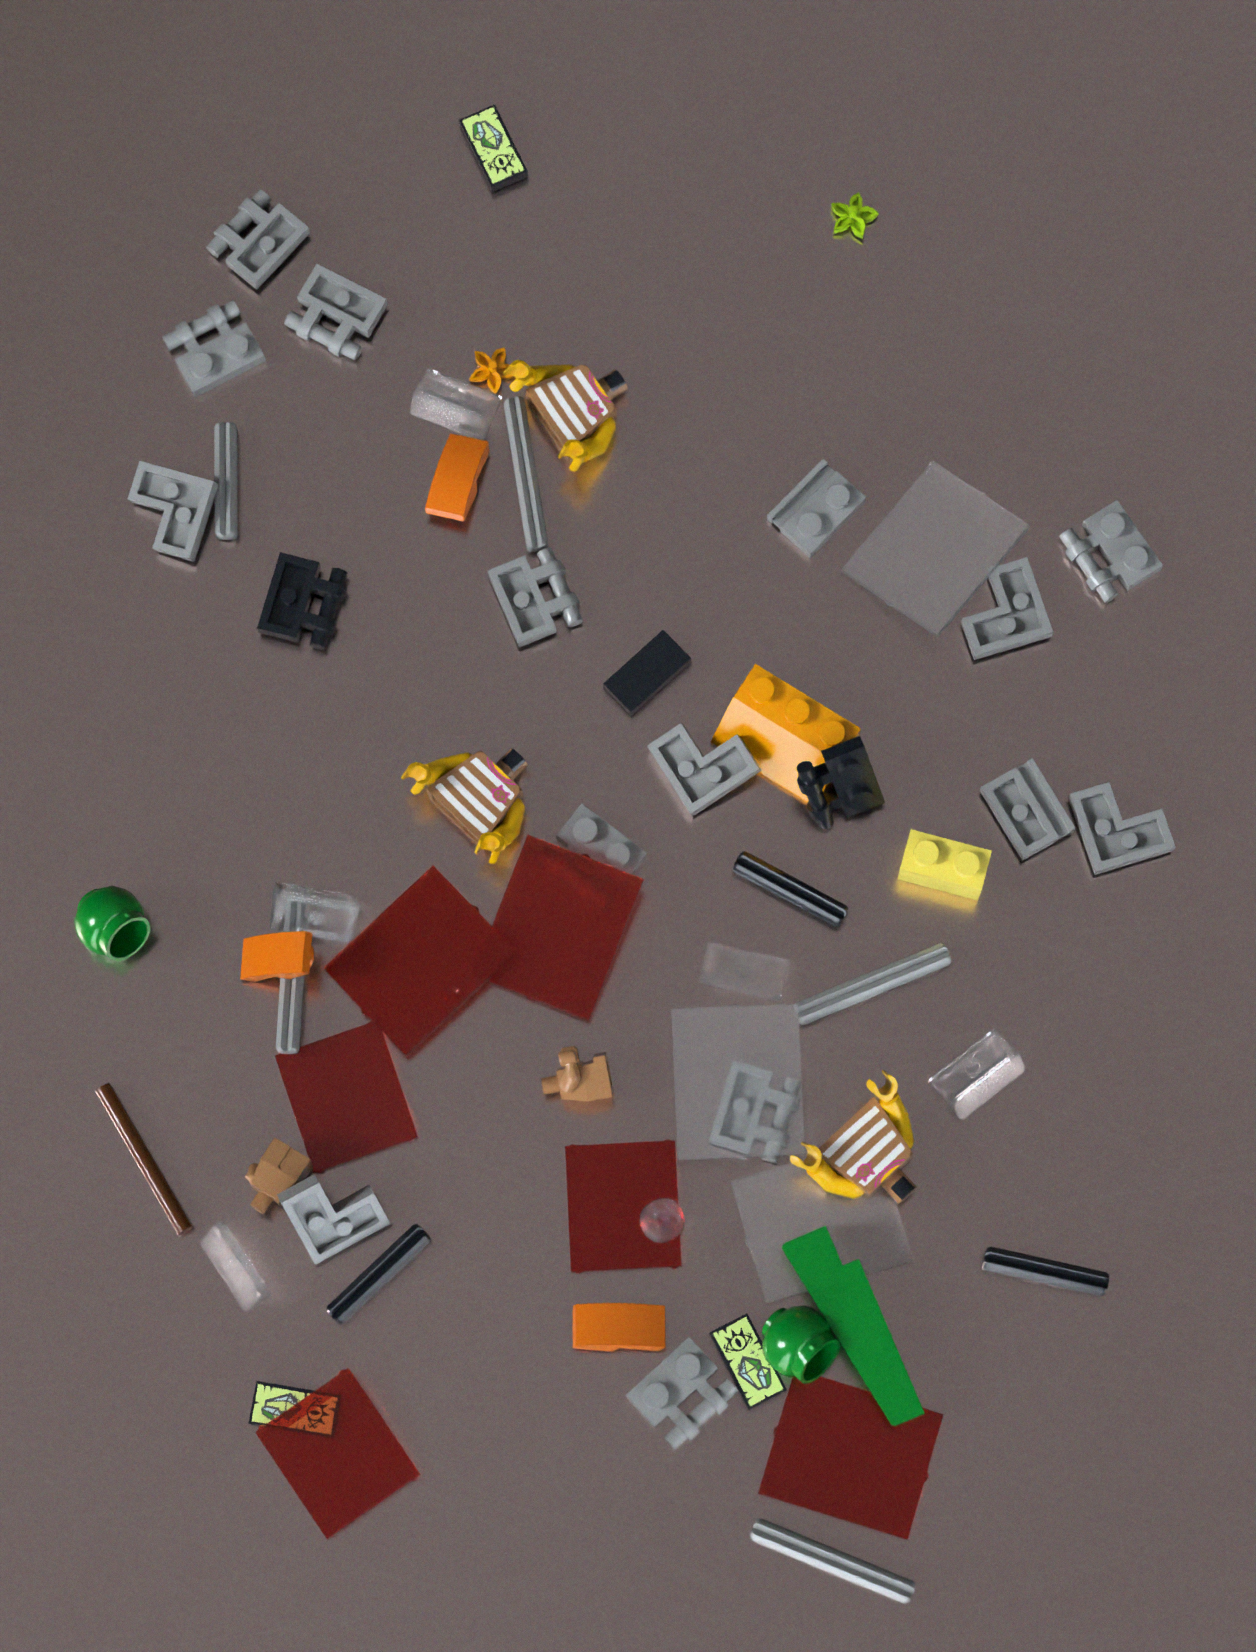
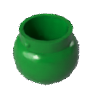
M116 886L94 889L85 894L78 904L74 920L76 935L87 949L95 954L107 956L110 960L117 962L126 960L136 954L147 941L151 930L150 922L144 917V908L130 891Z
M805 1305L776 1310L767 1319L762 1329L764 1335L762 1341L763 1355L766 1361L781 1375L791 1378L796 1377L803 1384H809L824 1374L832 1365L840 1350V1342L832 1335V1329L826 1319L818 1311Z

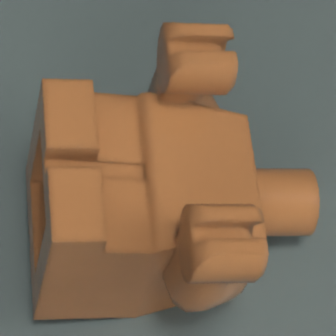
M576 1046L563 1047L561 1052L558 1053L559 1062L562 1067L557 1069V1075L541 1078L544 1095L560 1092L561 1100L588 1102L613 1097L614 1094L607 1052L596 1053L593 1056V1060L584 1062L580 1061Z
M274 1137L261 1157L259 1164H250L245 1175V1179L258 1192L250 1206L262 1214L266 1212L272 1201L282 1206L277 1194L301 1182L309 1175L313 1168L311 1159Z

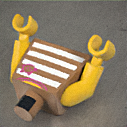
M515 360L503 372L505 376L513 375L517 378L509 386L513 392L520 391L524 385L530 386L525 389L527 404L560 450L558 458L565 457L568 463H571L569 467L571 471H577L582 462H587L606 452L616 430L615 422L617 421V409L611 400L628 390L625 380L616 369L597 380L586 365H579L577 367L572 364L529 366L522 360Z
M513 748L496 764L482 751H478L474 755L465 752L440 758L427 764L411 763L401 776L402 780L411 777L417 781L410 790L414 795L419 794L426 784L430 785L426 789L429 799L477 844L474 851L475 854H478L480 850L492 852L488 861L490 864H495L501 851L520 834L525 806L522 801L524 797L522 789L513 780L528 766V763Z
M882 1070V1074L886 1078L885 1085L882 1088L878 1089L876 1084L870 1079L866 1083L867 1088L879 1098V1102L874 1097L869 1100L819 1148L812 1144L801 1142V1145L807 1149L806 1159L802 1161L800 1158L791 1155L790 1162L797 1167L805 1169L807 1174L828 1193L851 1199L863 1196L868 1200L883 1187L900 1204L917 1188L901 1170L911 1160L913 1155L911 1149L914 1144V1137L909 1114L899 1094L896 1092L898 1089L897 1080L887 1071Z

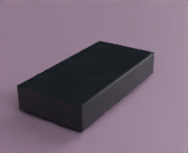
M662 630L605 681L603 687L632 716L689 665L691 657Z

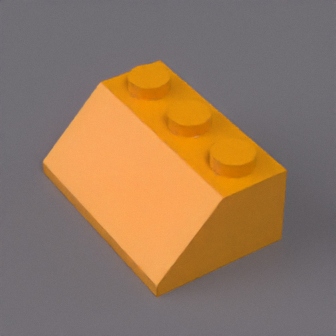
M755 664L732 698L710 744L717 748L738 734L762 769L759 772L760 775L805 803H808L807 796L801 793L797 784L799 776L796 768L797 765L802 761H810L813 767L825 763L821 753L822 750L860 736L861 728ZM831 783L824 785L823 792L827 791Z

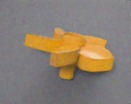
M505 347L497 349L491 358L484 352L475 351V360L480 368L472 373L469 381L482 382L487 379L489 389L496 395L501 387V379L510 380L515 377L503 374L509 364L505 363Z

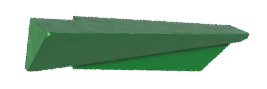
M826 1225L785 1242L782 1245L783 1252L890 1424L896 1426L925 1414L860 1260L856 1259L845 1265L842 1264Z

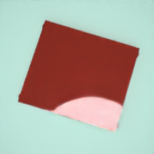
M379 1020L370 1021L368 1024L301 1046L296 1054L279 1053L275 1055L308 1157L313 1165L314 1174L323 1173L330 1168L405 1142H412L418 1138Z
M666 1139L664 1141L594 1145L571 1144L565 1146L571 1273L580 1274L582 1272L652 1268L676 1269L682 1267L675 1140Z
M349 1368L341 1370L336 1377L266 1425L259 1426L255 1432L326 1539L334 1537L338 1531L410 1481H415L417 1476L420 1475Z

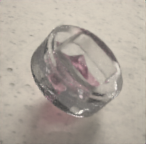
M658 1198L648 1203L641 1211V1229L654 1242H668L676 1238L684 1228V1213L681 1207L669 1198Z

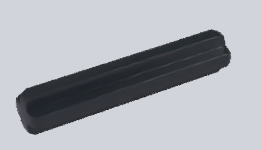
M742 851L734 863L733 870L736 874L835 927H839L848 914L849 908L847 905L746 851Z
M418 1224L412 1225L327 1306L328 1314L338 1324H344L430 1242L431 1239L427 1232Z
M992 1246L988 1247L984 1254L983 1268L988 1271L1099 1296L1106 1294L1108 1289L1109 1274L1107 1272Z

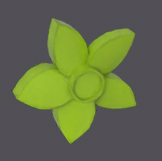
M859 192L850 198L849 206L844 203H831L834 213L840 216L835 223L834 233L843 232L851 226L853 234L863 239L865 223L872 222L878 216V212L875 209L863 206V200Z

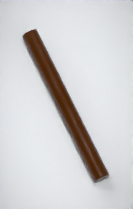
M104 1084L95 1091L177 1234L182 1235L193 1228L191 1222L111 1084Z

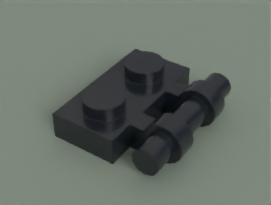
M280 552L257 626L258 632L298 643L302 628L310 629L313 631L309 645L324 650L328 637L333 636L337 623L334 621L339 602H343L347 588L344 584L348 572L340 568H332L329 581L319 579L318 575L321 568L319 562ZM312 594L324 597L318 615L307 612Z
M860 736L822 750L821 753L825 763L813 767L810 761H802L796 767L799 775L797 784L801 793L806 795L809 800L807 809L810 817L817 821L821 829H828L834 824L832 814L838 808L842 807L846 818L885 803ZM833 782L835 788L823 792L824 785Z

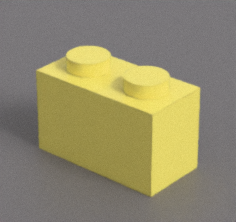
M910 829L897 879L978 901L992 850Z

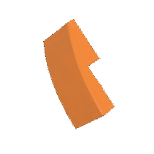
M450 433L429 490L425 506L427 514L465 521L478 492L477 478L490 453L488 441Z
M280 932L244 938L240 980L257 982L272 977L292 979L309 974L314 960L312 932Z
M635 1303L575 1304L573 1306V1348L611 1352L618 1348L660 1351L665 1348V1306Z

